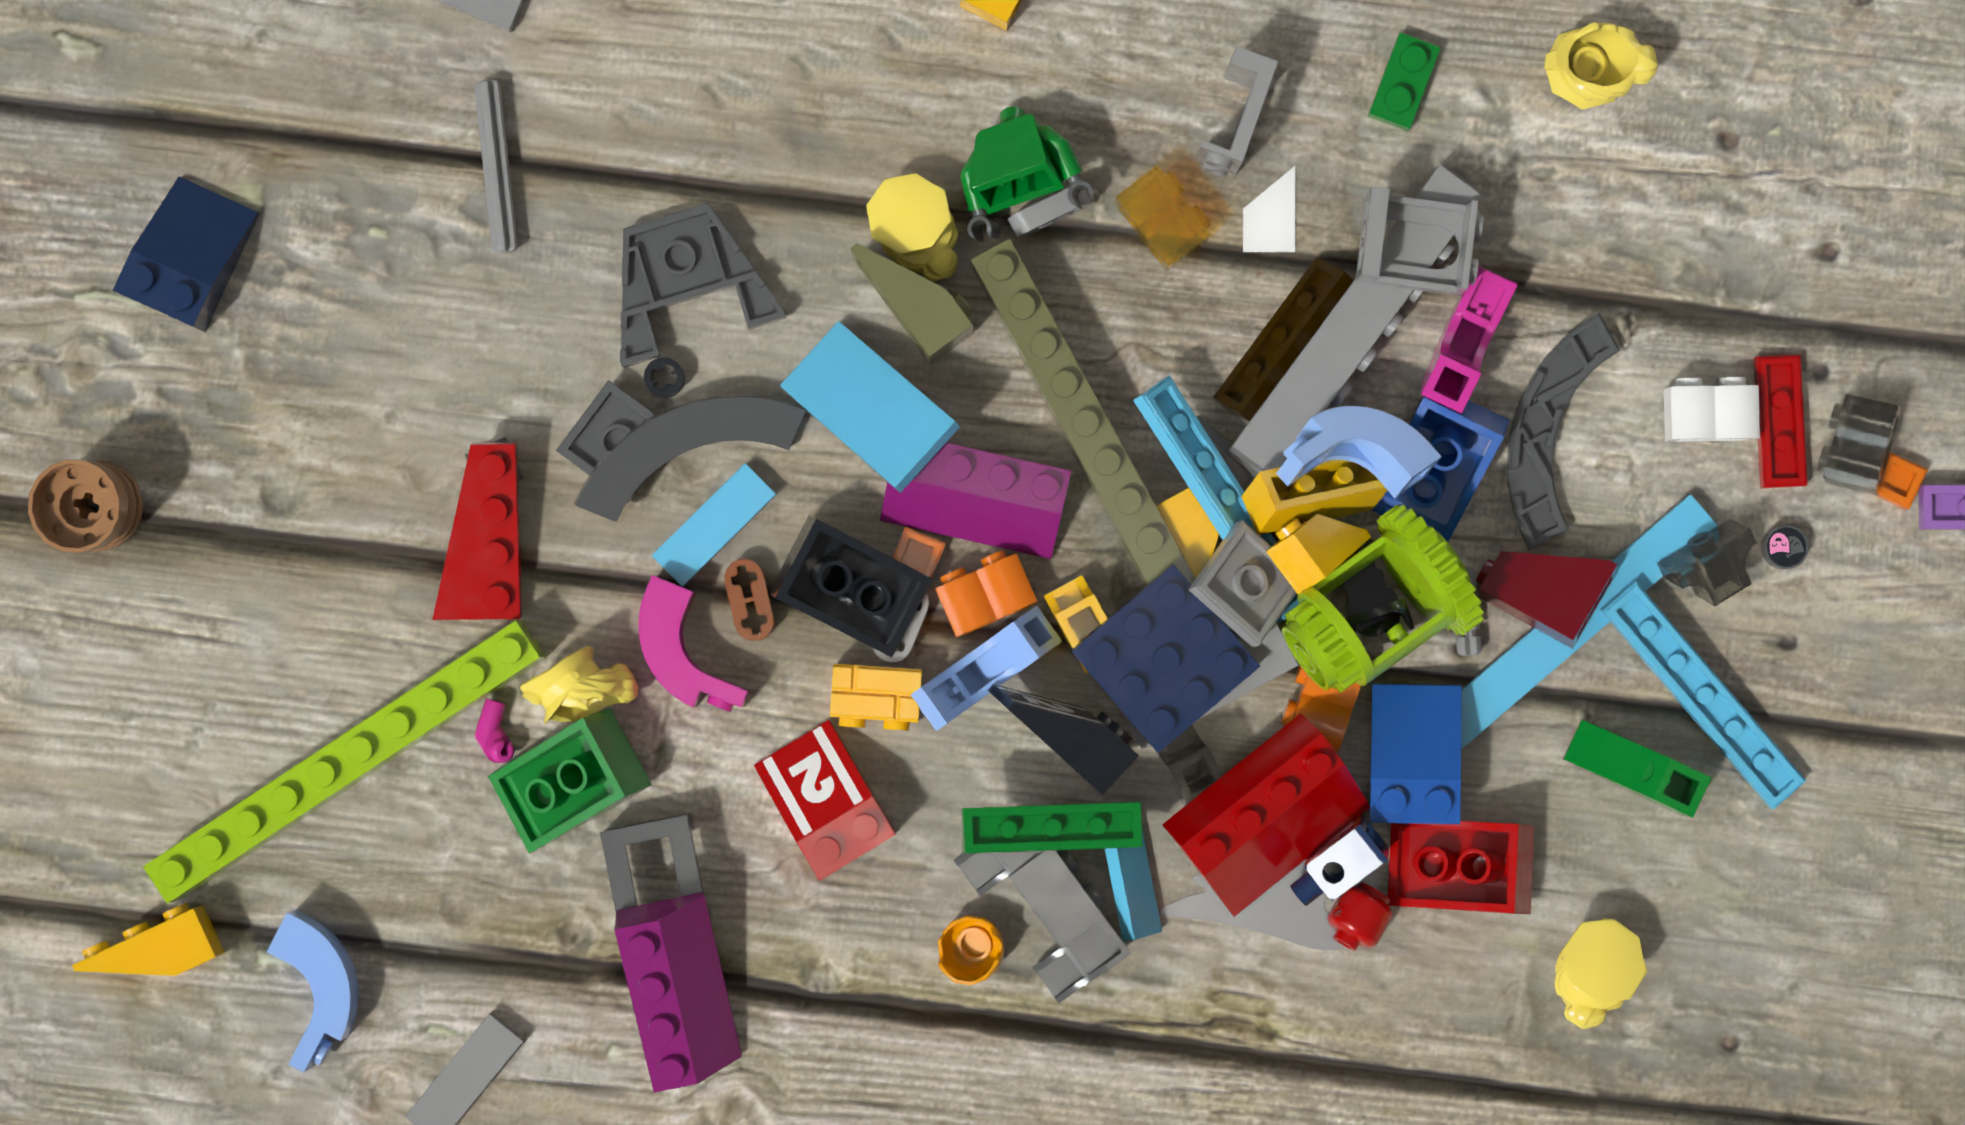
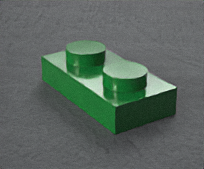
M1399 32L1367 116L1409 131L1441 47Z

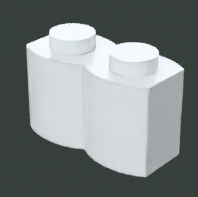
M1746 377L1719 378V386H1702V378L1675 379L1676 386L1664 389L1665 442L1750 441L1760 438L1759 385H1746Z

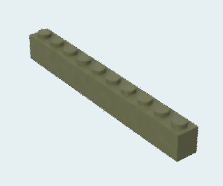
M1010 238L972 258L971 267L1145 586L1172 563L1192 585L1195 577Z

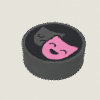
M1790 525L1772 528L1765 534L1761 543V552L1765 561L1770 566L1782 570L1799 566L1806 559L1809 550L1805 534L1800 529Z

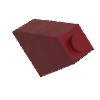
M1501 551L1495 562L1490 559L1486 561L1476 582L1481 584L1479 596L1482 600L1573 649L1616 576L1618 564L1602 559Z

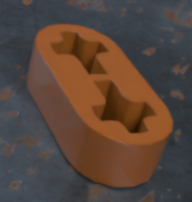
M749 559L736 560L728 566L724 575L734 625L737 632L744 639L761 641L773 632L775 626V616L765 574L762 568L754 561ZM746 566L748 572H755L757 575V580L750 583L753 597L745 598L742 586L733 584L732 578L739 575L738 568ZM754 602L757 614L766 615L767 623L761 625V633L754 634L752 628H744L743 620L749 618L747 603Z

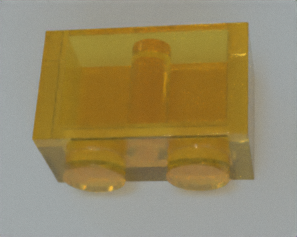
M1157 165L1115 197L1114 204L1165 272H1167L1209 240L1211 235L1207 229L1211 224L1197 205L1190 208L1180 194L1185 190L1177 177L1170 170L1163 173Z

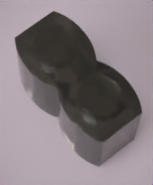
M1846 394L1843 404L1835 403L1829 424L1830 429L1836 430L1831 446H1823L1818 462V471L1824 472L1823 479L1826 484L1878 496L1900 419L1901 410L1899 405Z

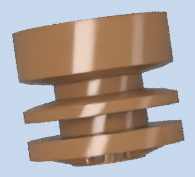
M67 459L52 464L36 478L29 492L28 514L33 529L46 544L63 552H98L121 546L135 534L142 519L143 498L138 483L125 468L111 461ZM89 499H93V502L99 505L98 512H94L92 508L87 507Z

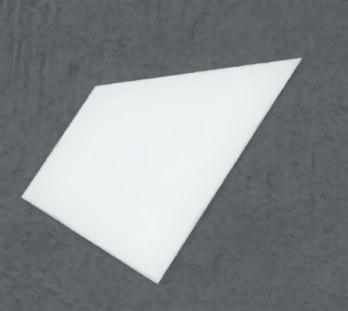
M1295 166L1243 208V252H1295Z

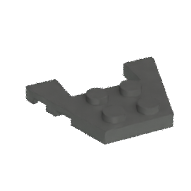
M708 203L623 229V292L620 363L623 368L661 357L648 315L649 312L714 292L736 287L749 330L787 318L784 309Z

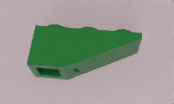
M1582 719L1563 757V760L1681 816L1690 818L1694 817L1712 777Z

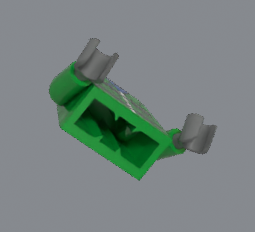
M1019 107L1003 109L999 116L1000 124L980 130L976 135L974 151H972L961 171L960 179L968 211H973L974 215L969 221L967 231L969 236L976 241H984L982 227L985 223L990 238L998 239L1000 237V223L992 217H987V213L991 214L1064 189V180L1068 179L1071 185L1068 189V200L1074 206L1083 210L1078 201V194L1083 189H1088L1089 195L1094 202L1097 203L1099 200L1097 189L1082 180L1079 173L1083 169L1070 142L1051 125H1041L1035 115L1025 114L1024 110Z

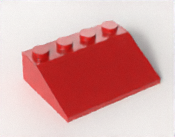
M1300 713L1164 822L1162 826L1232 916L1235 917L1370 808V805L1346 765L1325 736Z

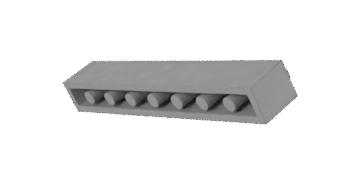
M1439 165L1414 198L1467 205L1471 200L1479 201L1483 195L1442 165ZM1397 221L1384 238L1381 262L1430 268L1434 263L1440 268L1456 247L1449 242L1454 235L1449 230L1437 226ZM1354 279L1228 451L1258 473L1259 471L1281 467L1287 459L1283 454L1284 451L1296 441V437L1310 418L1325 411L1330 403L1335 407L1341 404L1353 387L1346 382L1356 368L1362 373L1365 371L1378 353L1372 347L1382 333L1389 338L1404 318L1398 310L1407 298L1415 302L1423 291L1355 282Z

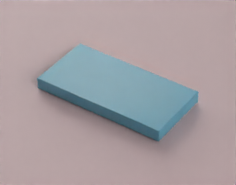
M839 321L780 384V387L900 493L960 428L949 415Z

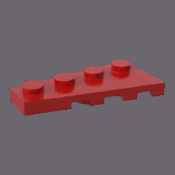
M473 442L469 449L432 620L521 619L523 615L517 442Z

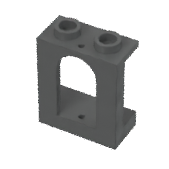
M691 813L600 832L615 912L618 909L638 906L626 845L669 837L680 897L704 892L692 835L694 826Z

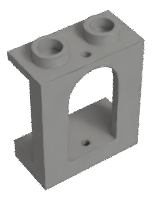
M1236 46L1224 79L1250 88L1230 148L1226 149L1202 141L1195 161L1203 163L1202 170L1219 177H1227L1228 172L1234 175L1237 174L1244 160L1276 70L1277 60Z
M1372 186L1365 196L1355 282L1458 296L1468 289L1469 284H1475L1478 272V258H1472L1473 243L1480 240L1484 221L1483 215L1477 214L1478 201L1471 200L1467 205L1409 198L1389 195L1390 189ZM1386 220L1437 226L1449 230L1458 242L1459 252L1456 260L1452 265L1444 269L1381 262Z

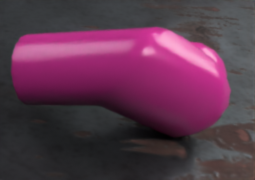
M485 698L475 730V739L490 761L505 763L512 759L515 750L514 745L500 726L507 704Z

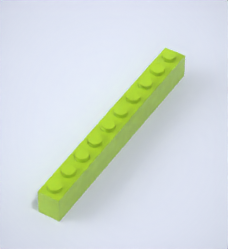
M515 620L144 865V870L166 904L183 899L546 659V655L524 622Z

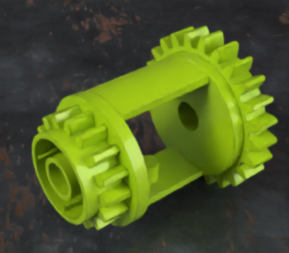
M1403 504L1401 506L1395 505L1377 520L1379 524L1377 530L1382 536L1342 563L1326 578L1298 595L1299 604L1284 615L1287 621L1286 626L1282 628V635L1288 648L1306 674L1323 690H1328L1332 687L1341 693L1354 683L1365 686L1444 628L1448 631L1452 629L1456 635L1460 633L1463 636L1484 620L1481 616L1484 614V611L1479 606L1482 602L1473 593L1476 591V588L1471 584L1470 576L1455 550L1433 527L1426 525L1422 516L1417 518L1413 509L1407 510ZM1382 556L1387 569L1399 588L1428 621L1410 634L1407 633L1400 623L1392 627L1386 635L1394 646L1371 661L1354 630L1325 596Z

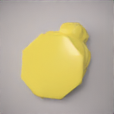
M1594 22L1585 27L1558 34L1550 52L1546 54L1544 69L1546 70L1552 93L1584 110L1614 102L1616 97L1625 96L1633 84H1647L1655 75L1659 64L1654 48L1651 45L1640 44L1634 32L1630 29L1612 23Z
M917 173L885 179L866 205L871 238L881 243L884 252L893 262L913 272L921 273L924 278L932 282L950 278L956 271L958 256L952 250L957 242L958 231L954 223V217L949 210L945 189L931 183Z
M585 646L566 656L552 668L522 683L520 689L523 692L522 697L535 705L541 704L545 709L544 724H547L549 720L576 722L605 707L633 701L638 694V685L633 673L627 665L616 663L610 668L600 670L593 660L594 647Z
M1603 918L1597 921L1581 922L1559 953L1555 966V990L1557 995L1561 996L1566 1004L1564 1015L1567 1020L1581 1029L1597 1027L1604 1022L1606 1011L1621 1007L1624 1000L1631 999L1647 973L1640 938L1615 919Z

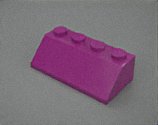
M945 443L901 493L887 482L880 521L1051 559L1071 470Z
M701 892L618 909L616 911L614 931L653 1092L656 1093L698 1084L741 1058L742 1052L705 893Z

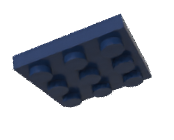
M1173 563L1071 649L1075 657L1157 753L1162 751L1261 667L1222 620L1188 590L1191 584Z

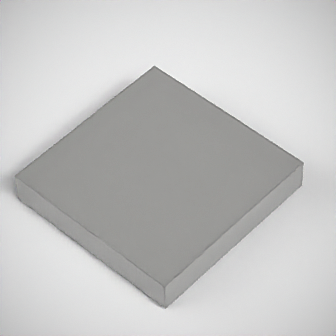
M1242 520L1234 524L1188 590L1251 647H1256L1263 642L1296 592L1266 551L1272 546Z

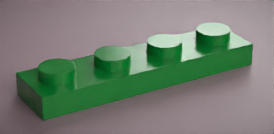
M1141 802L961 809L963 854L1143 847Z

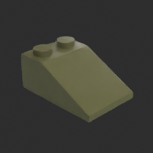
M858 243L850 248L855 263L930 365L973 334V324L971 322L975 320L973 317L975 314L960 293L952 297L946 288Z

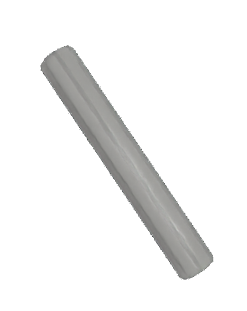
M483 80L475 84V97L491 245L494 253H511L517 250L518 241L501 84L497 80Z

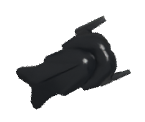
M1369 539L1345 561H1347L1349 558H1351L1359 551L1364 549L1366 546L1371 544L1373 540ZM1375 561L1343 583L1349 598V602L1346 603L1348 617L1345 620L1355 633L1358 631L1365 637L1379 636L1381 633H1387L1392 627L1399 624L1400 616L1403 617L1409 630L1415 629L1405 598L1398 599L1393 588H1387L1383 571L1376 567Z

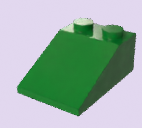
M611 708L579 719L488 776L529 854L652 786Z

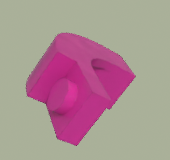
M1478 265L1475 284H1469L1468 289L1462 294L1459 302L1456 303L1437 343L1422 382L1421 395L1462 414L1482 374L1480 368L1484 355L1518 285L1516 282Z
M652 575L641 602L638 629L644 658L655 678L670 694L692 707H697L703 692L709 694L707 703L728 712L732 711L734 705L741 708L744 707L751 691L706 673L691 660L686 651L683 639L684 623L696 593Z

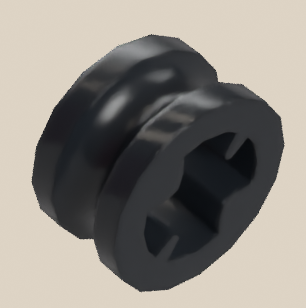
M661 357L654 359L648 364L644 372V381L649 391L661 398H670L678 394L683 388L685 375L683 369L676 361L671 358ZM665 366H670L674 369L670 373L673 376H677L674 385L666 384L664 390L656 388L655 385L659 382L656 379L652 380L654 372H662Z

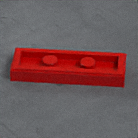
M1801 355L1753 358L1754 383L1759 385L1760 438L1758 439L1760 489L1808 486Z

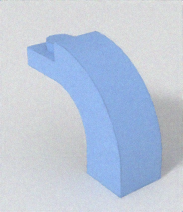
M1342 406L1325 410L1310 418L1296 437V441L1284 451L1283 454L1287 459L1276 474L1288 487L1322 463L1331 460H1346L1359 464L1369 470L1390 494L1396 498L1422 480L1442 456L1422 434L1403 420L1373 408Z
M1035 606L913 692L911 696L937 731L988 695L990 692L987 690L992 684L1002 685L1060 644L1062 640L1038 606Z
M293 910L286 913L267 953L299 970L308 981L312 990L314 1000L312 1018L288 1064L304 1073L313 1068L314 1064L321 1066L333 1045V1042L327 1040L329 1035L339 1041L349 1036L357 1015L359 990L355 968L349 954L339 939L322 923L298 910Z

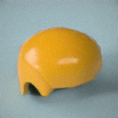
M970 914L951 921L938 939V966L955 983L973 985L987 980L999 969L1003 961L1004 943L1000 929L986 917Z

